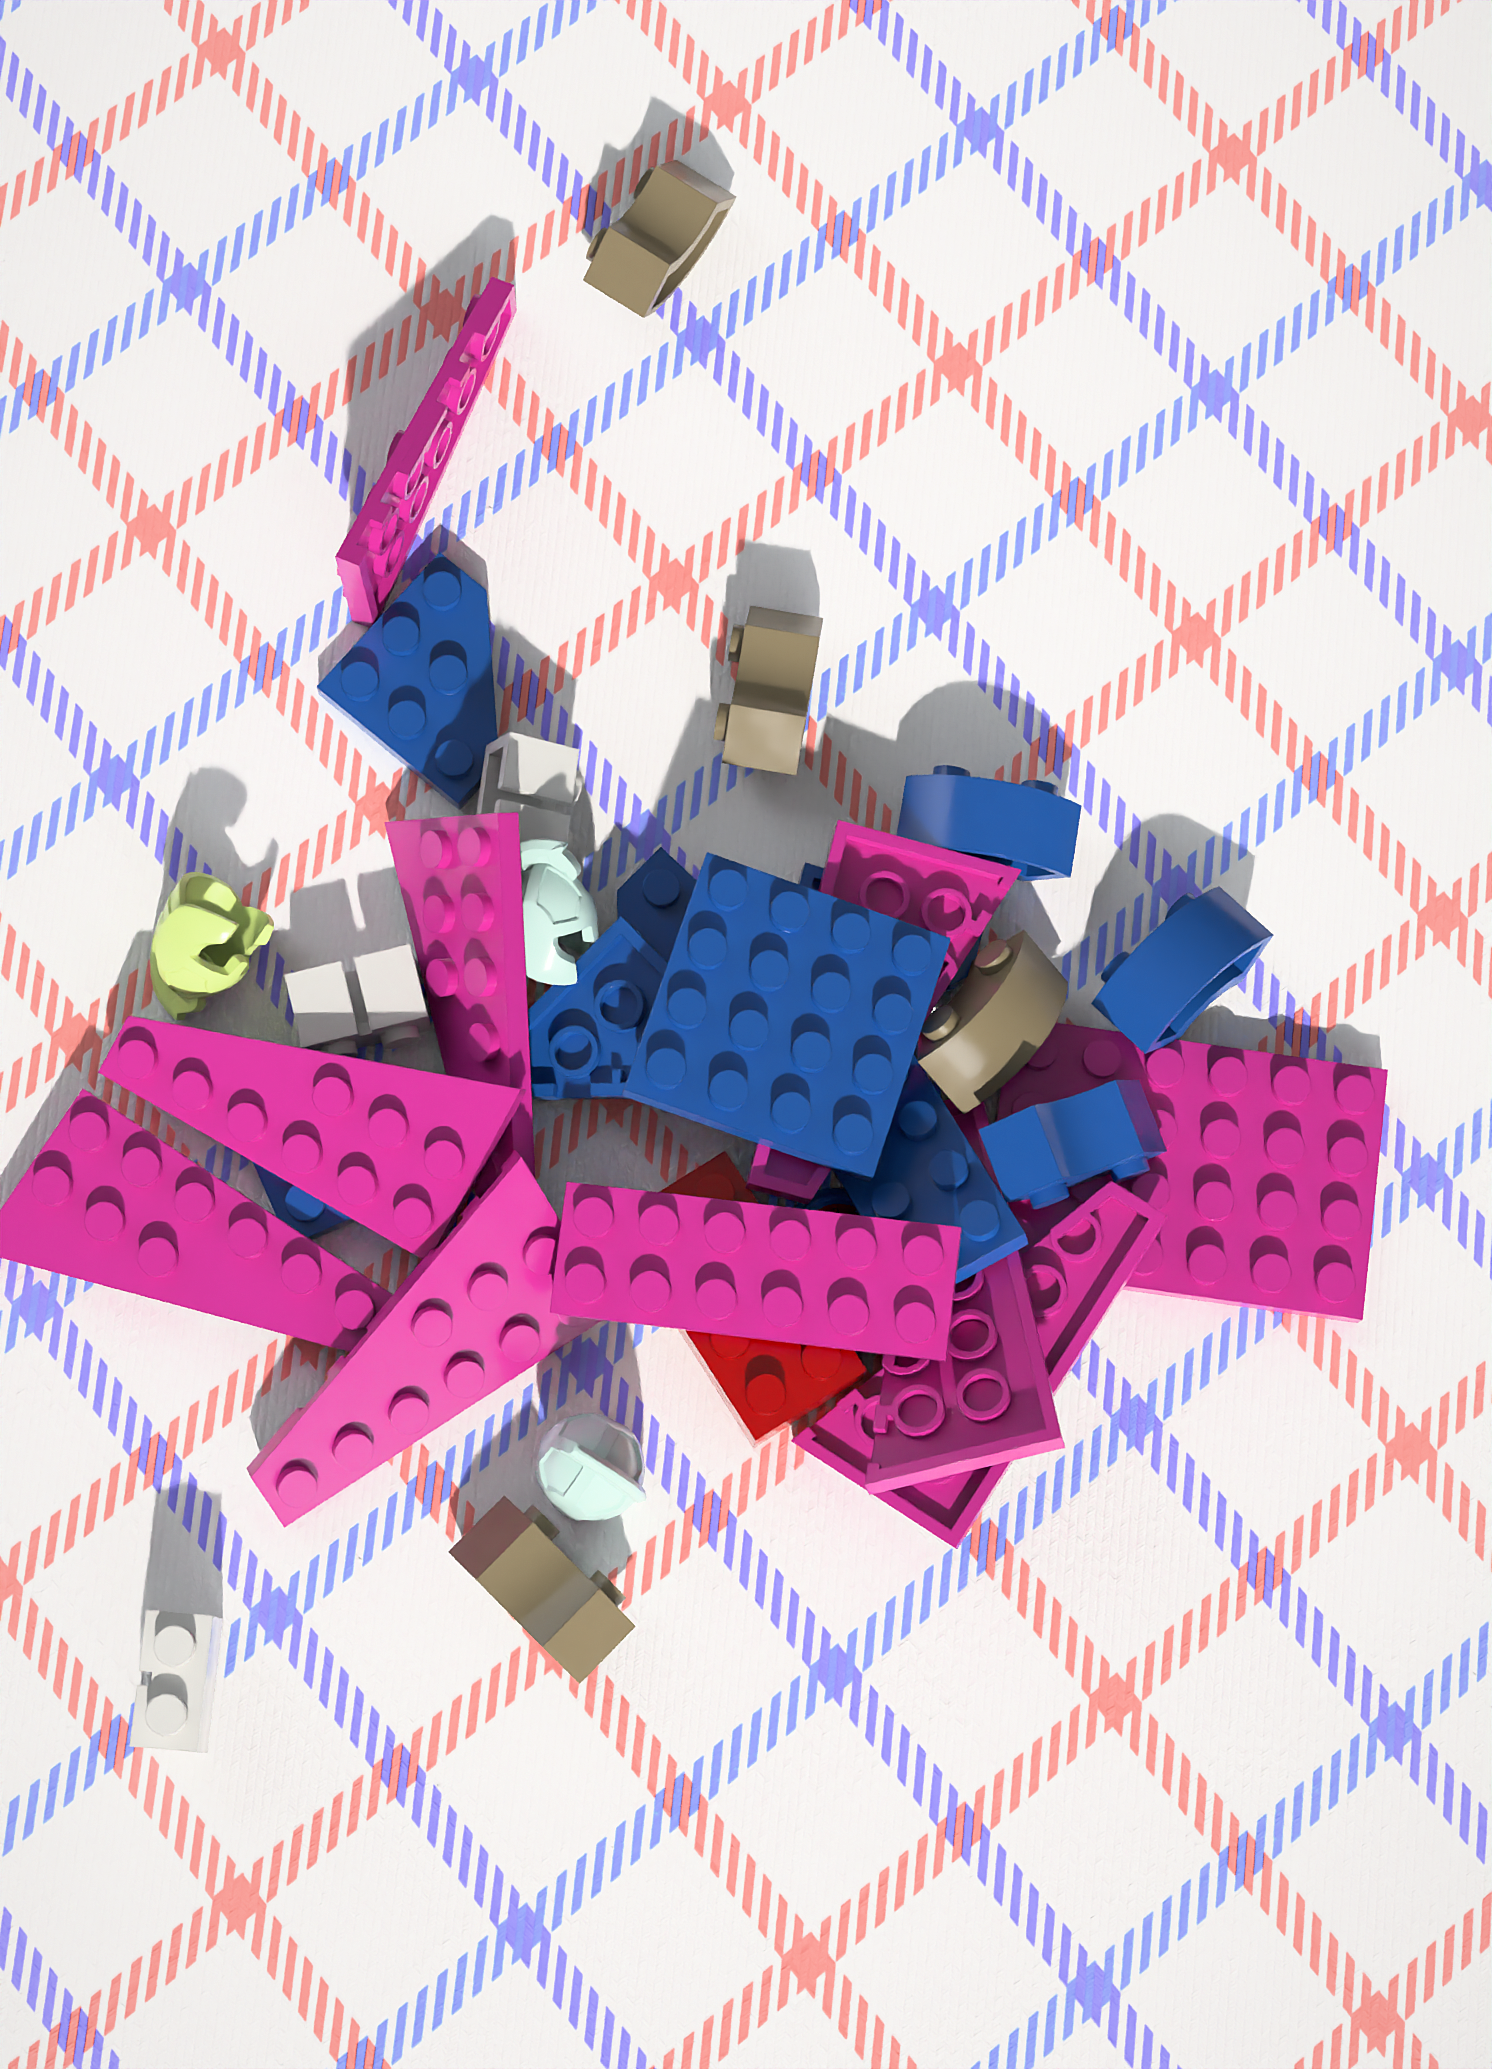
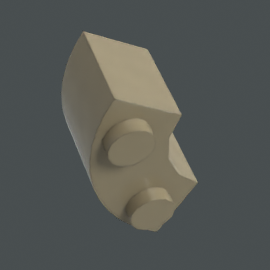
M678 160L657 165L655 168L650 167L644 173L634 191L633 198L635 201L618 221L610 225L608 229L604 227L596 234L586 254V259L591 264L583 281L642 318L649 316L662 306L687 278L714 239L737 198L734 194Z
M750 606L745 626L733 625L728 661L738 662L739 665L731 704L719 703L713 740L725 742L722 763L790 775L797 774L824 618Z
M1024 929L1007 940L998 939L989 943L972 960L968 976L956 995L945 1006L933 1011L923 1023L918 1039V1063L956 1107L965 1114L1005 1085L1040 1048L1061 1014L1068 991V981Z
M504 1495L448 1553L580 1684L636 1627L618 1608L626 1597L601 1571L597 1570L588 1578L552 1542L560 1531L533 1504L523 1513Z

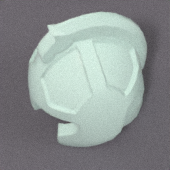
M531 839L520 843L526 976L551 985L576 984L577 970L575 959L572 955L564 952L559 947L558 942L582 956L597 941L599 933L595 900L577 878L581 872V866L573 854L566 849L568 842L554 839Z
M584 1413L563 1419L542 1437L535 1477L543 1494L562 1515L576 1521H605L620 1515L634 1502L646 1501V1491L642 1487L645 1478L644 1456L635 1434L627 1426L605 1415Z

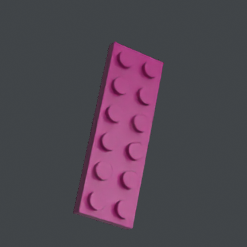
M566 1182L549 1313L947 1362L962 1229L961 1227Z

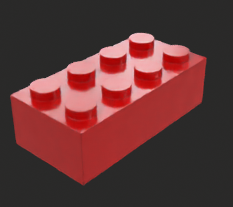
M723 1151L659 1191L661 1193L759 1204L752 1191L745 1188L746 1182L726 1151ZM678 1330L753 1449L861 1381L867 1371L853 1350Z

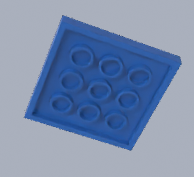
M707 852L621 1096L870 1182L876 1171L951 938Z

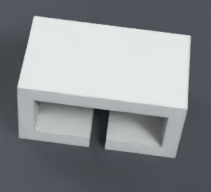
M508 732L489 743L485 749L476 814L518 812L520 843L531 839H554L568 842L566 849L572 854L574 834L569 830L571 816L566 815L567 807H573L576 804L582 788V774L577 770L580 749L514 732Z
M410 943L354 957L356 970L345 973L340 960L284 974L302 1048L357 1057L358 1048L382 1043L384 1049L402 1048L420 1041L419 1033L432 1030Z
M146 1610L139 1671L152 1674L150 1686L137 1685L129 1747L208 1753L223 1619L213 1615Z

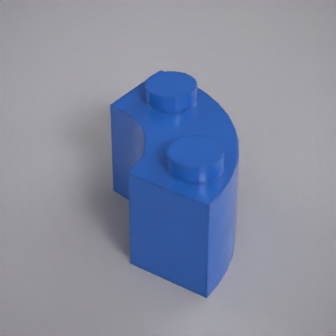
M951 765L935 766L933 774L906 776L896 836L1021 869L1022 871L1016 880L1022 882L1071 878L1082 805L1058 796L1059 788L1056 785L1040 780H1026L1020 785L994 779L971 777V773L968 770Z
M1220 886L1198 897H1195L1192 893H1186L1171 906L1165 916V921L1147 936L1131 954L1124 951L1109 962L1101 974V980L1105 985L1091 1004L1146 1054L1169 1045L1175 1040H1179L1191 1023L1214 1000L1228 989L1241 983L1274 934Z
M1113 1080L1068 1098L1032 1105L978 1130L1006 1203L1030 1199L1033 1209L1046 1207L1069 1197L1070 1194L1067 1188L1111 1174L1114 1183L1124 1182L1140 1176L1150 1170L1148 1159L1167 1152L1140 1080Z

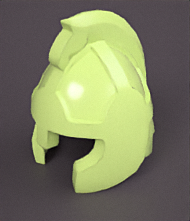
M200 872L184 874L175 889L171 891L165 908L159 915L150 952V975L153 990L167 1013L175 1020H185L186 1014L200 1012L205 1008L206 997L224 992L238 983L249 970V958L253 951L260 945H266L274 929L272 917L262 910L243 906L240 898L231 886L215 876Z

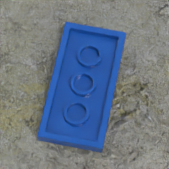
M913 1054L872 1180L866 1182L835 1170L832 1171L860 1216L961 1227L962 1233L956 1276L957 1284L1028 1245V1240L1021 1225Z

